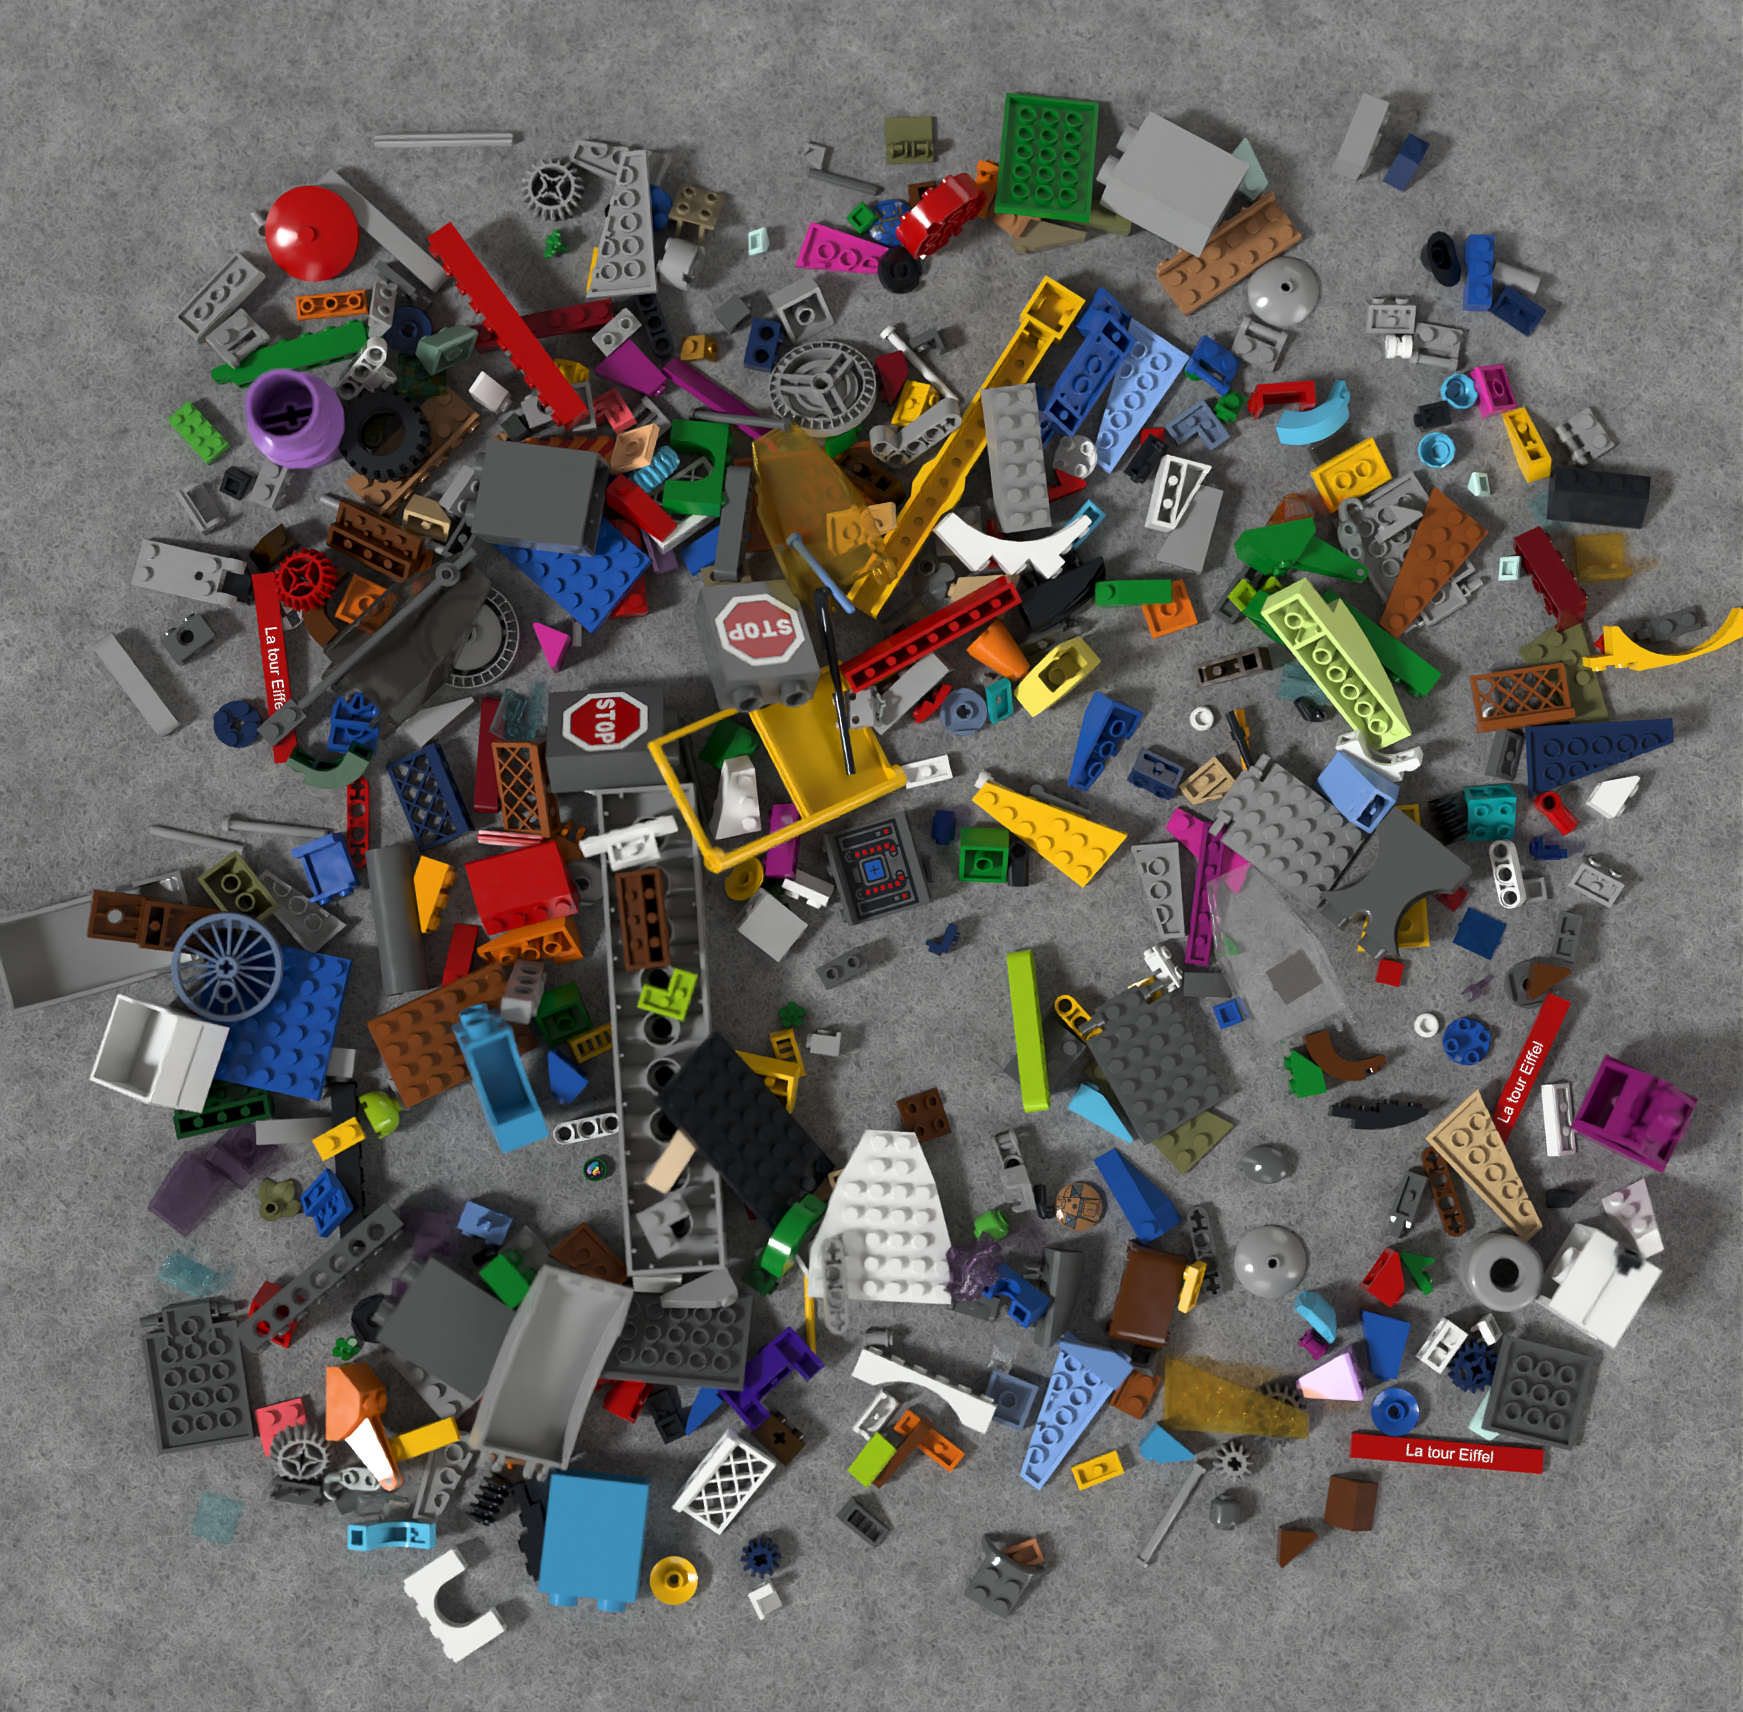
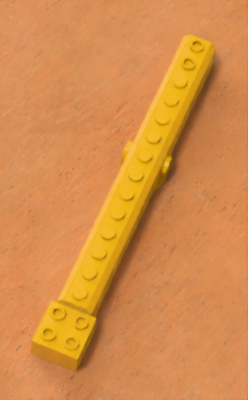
M1045 275L1020 314L1019 322L1022 324L962 415L961 425L950 434L937 456L923 465L912 482L910 498L896 518L897 527L887 532L846 597L855 608L877 620L933 532L932 529L939 523L945 512L953 511L964 493L966 479L987 448L981 389L1029 383L1053 343L1057 346L1060 345L1084 308L1085 299Z

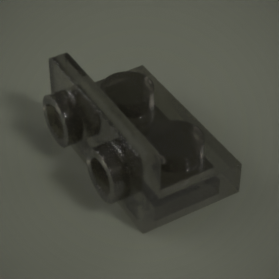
M1351 423L1343 425L1329 437L1311 443L1307 451L1317 467L1359 443L1351 430L1353 427Z

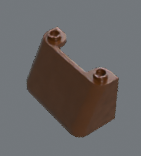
M1129 1241L1126 1250L1127 1259L1129 1260L1124 1262L1125 1267L1113 1311L1110 1314L1113 1320L1110 1319L1107 1322L1104 1333L1107 1337L1162 1349L1163 1345H1168L1170 1339V1332L1167 1330L1181 1277L1184 1276L1189 1262L1185 1261L1186 1257L1184 1255Z

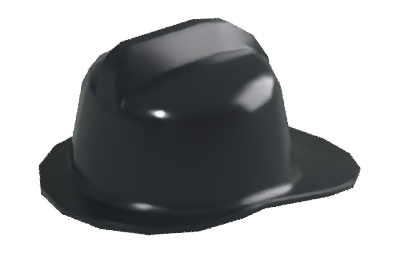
M1437 231L1433 233L1421 250V263L1426 270L1433 273L1435 279L1441 285L1453 287L1458 284L1461 278V267L1454 242L1445 232Z

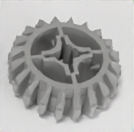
M553 157L549 158L548 164L545 163L544 159H541V166L538 167L533 163L532 168L534 171L526 170L525 172L529 178L522 179V184L525 185L520 189L521 193L525 194L522 200L524 203H528L526 206L528 211L534 210L533 214L535 217L542 213V220L544 221L548 219V215H550L552 222L556 221V215H559L561 220H565L564 213L567 211L572 216L573 211L571 207L579 209L580 206L576 201H583L584 199L583 195L580 194L585 191L584 186L580 185L583 179L581 176H577L579 172L576 168L571 170L572 165L570 162L563 166V159L559 158L556 164ZM548 173H559V174H562L563 176H562V177H561V176H558V177H556V178H550L549 176H547V174H548ZM540 179L543 187L539 191V195L534 197V187ZM571 182V192L565 200L562 191L566 188V184ZM547 183L550 186H553L554 188L556 186L558 196L555 194V192L552 193L550 191L549 193ZM550 200L556 201L559 205L547 206L541 203H546Z
M307 1421L304 1425H299L296 1422L295 1427L287 1424L285 1430L279 1429L277 1436H274L269 1452L274 1471H279L280 1477L287 1475L289 1481L296 1478L298 1482L301 1479H306L308 1483L311 1477L318 1479L320 1474L326 1475L328 1468H332L334 1458L336 1457L334 1441L326 1440L325 1427L318 1429L317 1423L309 1426Z

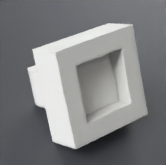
M1491 1313L1483 1316L1470 1329L1471 1332L1476 1330L1481 1332L1482 1336L1476 1340L1478 1344L1480 1341H1486L1487 1345L1496 1343L1502 1335Z

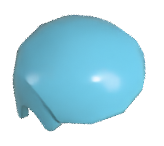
M1454 373L1446 377L1440 390L1442 400H1447L1448 406L1452 409H1467L1474 405L1479 396V393L1475 390V381L1463 373Z
M1441 432L1426 434L1418 447L1421 461L1427 466L1437 469L1447 466L1454 459L1456 451L1453 440Z

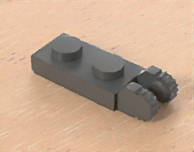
M1248 564L1244 566L1240 574L1237 573L1212 611L1213 615L1230 626L1241 611L1227 596L1242 579L1247 580L1256 589L1257 583L1263 575L1257 571L1253 581L1244 577L1251 569V566Z

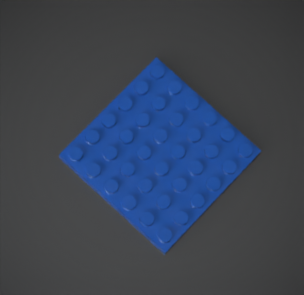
M218 932L227 955L228 934ZM232 935L231 955L240 939L239 936ZM215 938L214 948L221 955L219 946ZM244 938L236 957L255 940ZM259 941L239 961L269 951L272 948L269 943ZM280 945L284 959V974L281 986L273 1000L259 1013L240 1021L220 1022L210 1020L229 1027L213 1078L320 1101L353 961ZM273 953L240 964L243 966L276 967ZM227 960L226 964H222V969H226V973H229V970L234 969V966L230 965ZM208 968L207 972L215 970V968ZM240 969L269 984H273L275 971ZM217 973L206 976L204 985L216 976ZM239 974L263 1000L270 988ZM219 978L201 994L199 1005L205 1009L213 995ZM235 978L246 1010L254 1008L258 1005V1002ZM223 984L220 988V994L225 998L231 997L233 993L232 987L228 984ZM237 996L234 1000L229 1001L228 1014L242 1013ZM215 998L210 1011L224 1014V1002Z

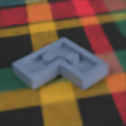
M1204 399L1164 426V429L1177 447L1196 433L1210 452L1230 438V435Z

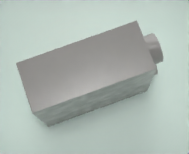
M1150 111L1140 128L1131 123L1127 125L1116 149L1124 152L1121 159L1119 160L1109 155L1104 162L1096 181L1106 185L1099 204L1199 258L1238 193L1250 164Z

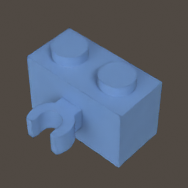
M470 1199L467 1201L457 1228L462 1229L461 1233L465 1236L475 1238L477 1235L484 1238V1243L488 1245L493 1244L497 1247L498 1244L503 1245L515 1217Z

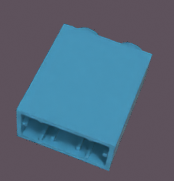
M560 1468L554 1470L551 1476L538 1592L550 1593V1604L573 1607L578 1605V1597L598 1599L597 1608L600 1610L624 1612L626 1611L627 1602L635 1603L639 1594L652 1478L568 1468L567 1470Z

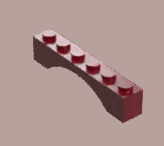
M609 298L520 317L536 339L562 334L600 331L615 317L612 300ZM483 324L472 326V329L478 332L475 346L479 355L501 350L496 342L498 337L494 332L490 334Z

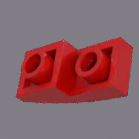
M943 683L941 688L936 686L930 698L934 700V703L924 700L922 705L918 703L912 714L915 717L914 723L918 725L931 716L945 700L952 686Z

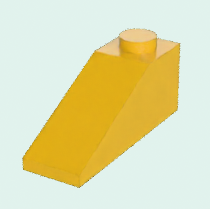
M1525 407L1502 413L1519 468L1527 483L1549 477L1552 458Z
M454 1416L398 1433L388 1438V1442L395 1462H399L456 1442L462 1438Z

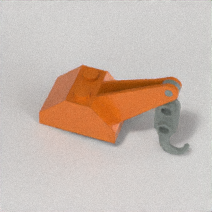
M347 1362L326 1367V1440L340 1441L346 1439L368 1467H349L340 1472L329 1473L323 1480L322 1489L324 1495L332 1501H336L337 1497L332 1495L329 1490L331 1482H338L348 1489L375 1491L382 1486L386 1490H393L399 1488L402 1484V1476L396 1465L380 1419L386 1412V1387L366 1362Z

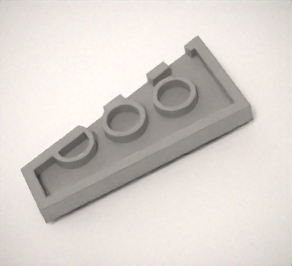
M576 140L568 162L573 166L616 183L615 179L622 152L636 150L629 149V147H614L603 143ZM646 150L650 184L660 187L673 156L669 153L660 154Z
M1179 843L1131 846L1161 939L1185 937Z
M265 870L257 877L280 906L273 914L306 951L317 953L348 926L317 903H311L310 898L271 871Z

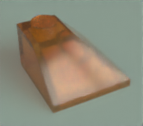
M1292 493L1283 497V500L1280 501L1265 526L1310 517L1314 518L1315 516L1305 495L1297 496V493Z

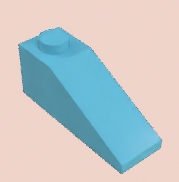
M1088 1081L1086 1085L1080 1083L1067 1108L1131 1143L1133 1138L1105 1097L1098 1093L1100 1088Z

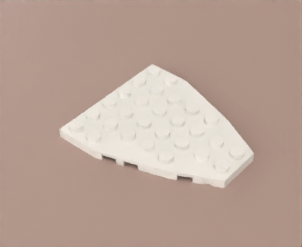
M866 1129L860 1139V1143L851 1154L852 1157L838 1177L828 1202V1208L820 1222L816 1238L810 1247L807 1296L824 1298L820 1248L823 1241L834 1238L840 1241L844 1248L847 1299L951 1304L954 1255L936 1184L916 1134L914 1132ZM830 1243V1247L826 1248V1252L831 1254V1261L826 1260V1264L831 1262L840 1263L839 1260L834 1259V1252L838 1251V1247H835L833 1243ZM832 1267L828 1270L827 1276L829 1280L835 1281L839 1278L840 1270L837 1267ZM835 1291L830 1294L829 1298L842 1299V1295L840 1292Z

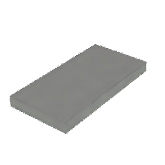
M236 251L173 319L202 345L206 340V336L220 326L266 276L240 252Z

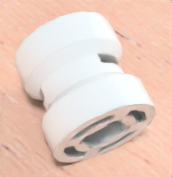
M1395 335L1386 336V359H1393L1396 356H1401L1403 359L1411 358V335H1403L1401 338Z

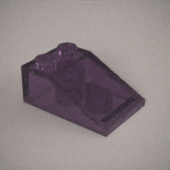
M191 1150L184 1151L167 1174L147 1209L185 1237L228 1178Z

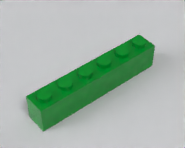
M1329 588L1321 596L1326 604L1341 598ZM1341 598L1368 639L1389 680L1394 684L1401 683L1405 686V692L1415 699L1417 697L1424 698L1442 673Z

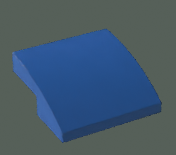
M328 1168L318 1176L300 1197L305 1215L314 1217L319 1237L328 1238L353 1210L351 1200L345 1188L331 1169Z

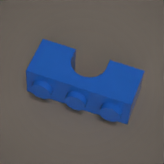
M1470 234L1465 241L1464 264H1467V280L1463 288V311L1486 312L1492 306L1494 235Z
M996 1256L977 1269L972 1284L974 1288L989 1300L996 1295L1010 1297L1013 1301L1008 1315L1025 1329L1044 1316L1050 1300Z

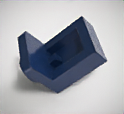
M949 923L940 945L927 940L925 945L929 946L928 951L939 956L942 955V952L947 954L951 945L956 946L960 933L956 932L958 927Z

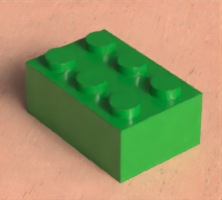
M509 1248L496 1257L479 1274L512 1310L524 1300L538 1273L532 1267L530 1269L527 1268L523 1263L525 1258L517 1249L513 1251Z

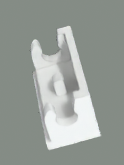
M881 1389L855 1422L852 1430L857 1434L860 1433L869 1442L874 1434L882 1429L901 1403L884 1389Z

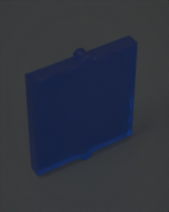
M1468 907L1462 922L1458 923L1459 928L1452 943L1491 960L1497 945L1501 944L1500 938L1506 924Z

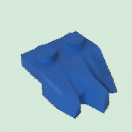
M356 691L350 703H346L344 697L338 696L330 719L331 730L327 745L328 751L346 753L352 741L355 740L374 750L372 756L375 757L380 735V710L376 701H372L367 706H364V694Z

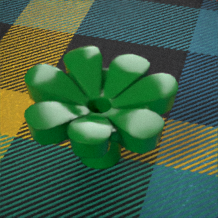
M557 229L552 231L551 237L547 236L546 244L548 245L544 251V258L550 259L557 251L565 254L568 250V245L561 243V232Z

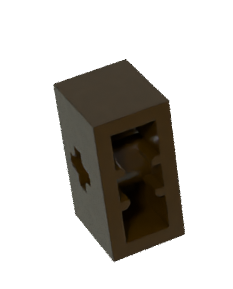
M770 1410L769 1413L771 1415L754 1431H751V1435L786 1467L806 1446V1442L803 1440L805 1435L796 1427L792 1430L786 1424L788 1420L781 1412L777 1411L774 1413ZM783 1431L785 1433V1441L781 1439L776 1441L775 1432L780 1434Z

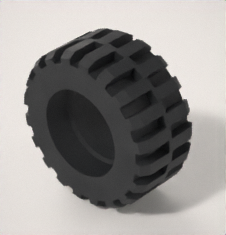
M382 387L374 388L373 393L366 390L361 392L363 397L359 399L353 397L350 400L352 405L349 409L347 407L343 408L345 430L338 446L345 460L357 473L371 481L378 480L380 483H387L388 480H392L395 483L401 481L400 477L404 475L407 478L412 476L413 473L411 471L414 468L419 470L423 465L421 460L423 458L427 459L429 455L427 448L431 446L432 438L429 435L431 432L430 424L427 422L423 411L408 395L403 392L398 393L395 389L388 388L387 391H384ZM381 416L397 417L404 424L406 431L401 446L393 453L385 456H375L368 452L363 444V436L367 426Z

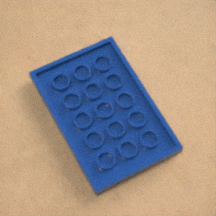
M603 515L601 517L594 557L492 544L592 634L597 632L653 562L646 553Z

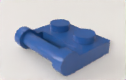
M1203 335L1196 345L1185 367V371L1189 374L1194 373L1217 389L1216 392L1224 396L1229 391L1230 384L1242 360L1207 335ZM1199 362L1222 377V380H1219L1199 366Z

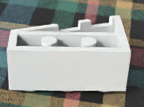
M748 755L724 760L720 775L717 799L713 805L712 820H710L708 826L715 840L761 830L755 768Z
M1644 1178L1601 1199L1610 1223L1633 1250L1641 1253L1642 1259H1646L1664 1250Z

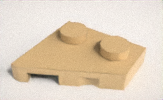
M1214 756L1180 784L1178 789L1192 805L1223 798L1235 780Z

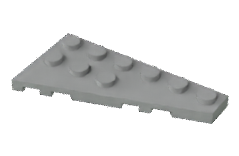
M646 150L622 152L615 179L616 184L611 196L610 208L597 252L598 257L595 268H593L590 289H588L586 296L588 300L658 293L648 155Z

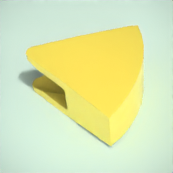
M1082 637L1067 640L1055 647L1032 669L1016 687L1013 695L1030 715L1034 717L1066 696L1097 667L1101 660Z

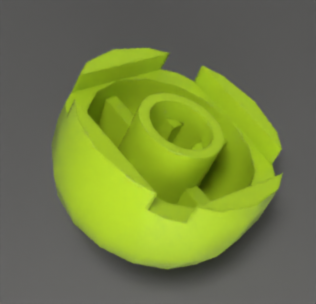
M372 1091L358 1097L360 1103H363L361 1105L379 1140L395 1131L400 1122L398 1112L402 1110L396 1097L391 1099L383 1091Z

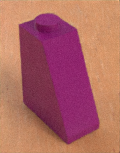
M629 338L594 368V372L599 378L640 395H646L650 399L655 395L657 397L661 396L667 389V378Z

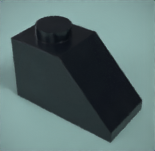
M230 551L229 558L243 561L237 552ZM245 568L244 575L227 571L221 593L236 596V603L250 606L251 601L254 602L255 598L252 575L248 568Z

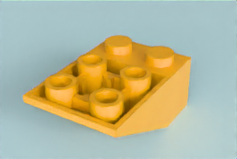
M421 856L414 876L421 932L432 934L433 930L437 931L440 926L441 917L438 916L441 908L445 909L448 903L449 895L446 893L449 885H454L457 873L454 872L455 867Z

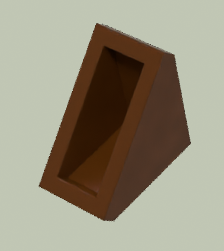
M1530 963L1525 997L1527 1000H1535L1570 975L1572 971L1569 968Z
M1278 1527L1277 1563L1283 1569L1319 1536L1313 1529Z

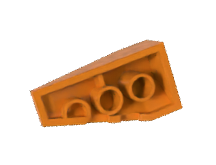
M572 915L510 930L477 948V952L486 966L497 960L501 966H514L517 958L540 962V959H554V964H564L584 958L577 925Z

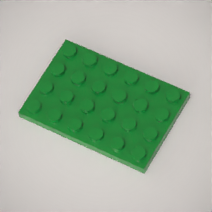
M1006 93L994 213L1089 223L1099 103Z

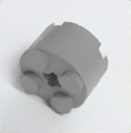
M669 237L665 245L666 252L664 258L658 261L656 272L660 273V281L662 283L690 292L689 287H695L702 271L703 264L699 262L701 256L705 257V248L677 237Z

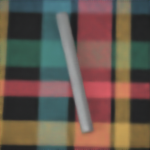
M152 825L150 828L151 835L228 852L236 850L241 855H243L245 849L244 845Z

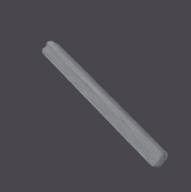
M512 132L374 134V145L377 148L512 146L514 144Z

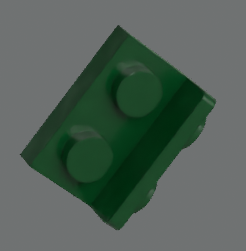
M769 1240L741 1279V1281L759 1292L762 1297H765L767 1293L772 1295L779 1285L776 1282L778 1277L761 1267L762 1258Z

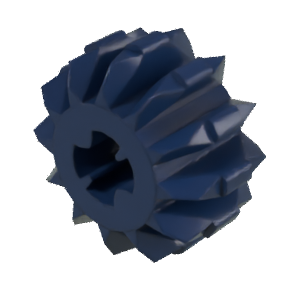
M761 1536L758 1537L757 1545L752 1539L749 1540L748 1543L751 1548L743 1547L742 1551L747 1555L741 1556L740 1560L741 1562H748L743 1567L744 1571L752 1568L751 1577H754L756 1572H760V1579H764L765 1571L768 1575L772 1576L774 1572L771 1567L779 1569L780 1564L775 1560L781 1559L782 1555L774 1553L779 1549L777 1544L771 1548L769 1547L772 1539L768 1538L766 1544H762L763 1539ZM761 1553H764L767 1561L757 1562V1557L754 1556H760Z

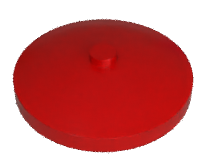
M308 185L293 188L275 201L266 219L265 237L272 258L283 271L299 280L320 282L340 275L351 265L359 248L360 228L353 209L342 196L325 187Z

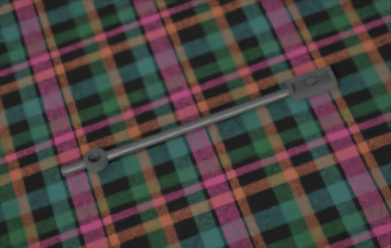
M471 547L454 563L444 562L440 564L436 569V579L305 697L299 702L294 698L288 700L258 727L257 731L271 747H275L309 716L305 709L438 589L442 586L457 584L461 578V569L478 555V552ZM445 570H449L451 572V577L449 579L444 577Z

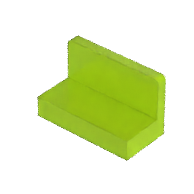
M876 1432L847 1471L863 1486L868 1488L895 1454L896 1448L893 1446V1442L886 1436Z

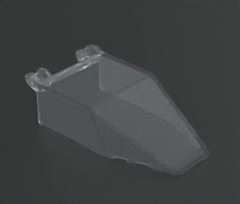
M1250 862L1206 883L1212 920L1215 958L1255 1042L1263 1047L1273 1063L1278 1062V1056L1271 1044L1278 1041L1283 1054L1289 1057L1291 1052L1284 1038L1330 1016L1337 1031H1343V1025L1336 1015L1341 1010L1344 1011L1346 1019L1351 1026L1356 1024L1354 1012L1321 941L1302 916Z

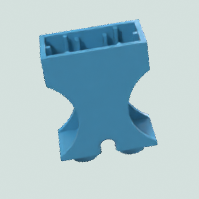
M481 1003L462 1010L459 1013L461 1021L451 1026L468 1066L489 1130L503 1154L550 1136L521 1063L512 1030L505 1020L500 1019L498 1009L488 1010L487 1004Z

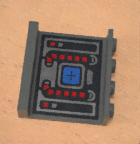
M903 810L888 817L822 835L821 847L823 853L828 854L830 861L827 864L830 877L835 878L837 885L834 886L835 896L837 900L841 899L843 909H840L841 917L844 923H848V926L858 925L933 903L907 811Z

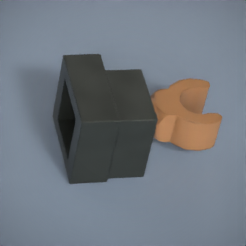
M513 413L506 421L500 424L504 432L492 439L509 441L511 439L513 442H518L523 437L525 438L531 434L532 431L520 415Z

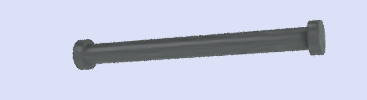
M691 408L689 412L690 421L702 420L781 429L782 432H789L792 427L791 419L786 417L782 419L700 411L699 408Z

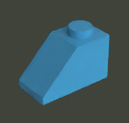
M1158 1423L1152 1426L1138 1444L1142 1449L1139 1453L1149 1462L1153 1459L1157 1463L1193 1460L1195 1457L1188 1448Z

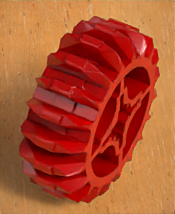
M302 548L301 552L293 550V556L285 555L287 561L285 563L279 562L281 569L274 570L279 575V577L273 579L274 583L277 584L274 590L279 594V600L284 602L287 607L299 612L301 610L309 612L310 608L318 610V604L326 605L324 599L326 597L332 598L331 594H329L330 591L337 590L332 584L338 581L334 575L337 571L332 566V561L324 553L312 548L310 550ZM301 576L305 579L307 578V580L311 583L308 584L307 582H304V580L301 579Z

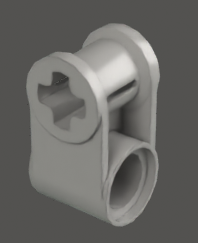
M1010 1129L1009 1133L997 1137L994 1135L990 1136L1003 1170L1007 1169V1161L1012 1158L1017 1159L1020 1165L1024 1164L1013 1129ZM1010 1140L1009 1143L1000 1145V1143Z

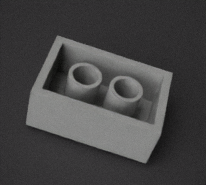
M1363 92L1354 109L1330 169L1331 171L1353 180H1357L1360 174L1364 176L1372 161L1375 147H1377L1380 141L1382 129L1391 112L1387 111L1390 102Z

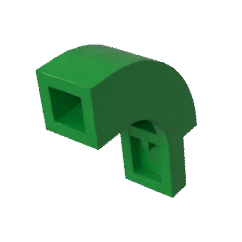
M810 1193L800 1203L796 1202L773 1233L765 1249L761 1267L781 1279L794 1265L797 1251L803 1239L811 1228L825 1215L828 1205Z

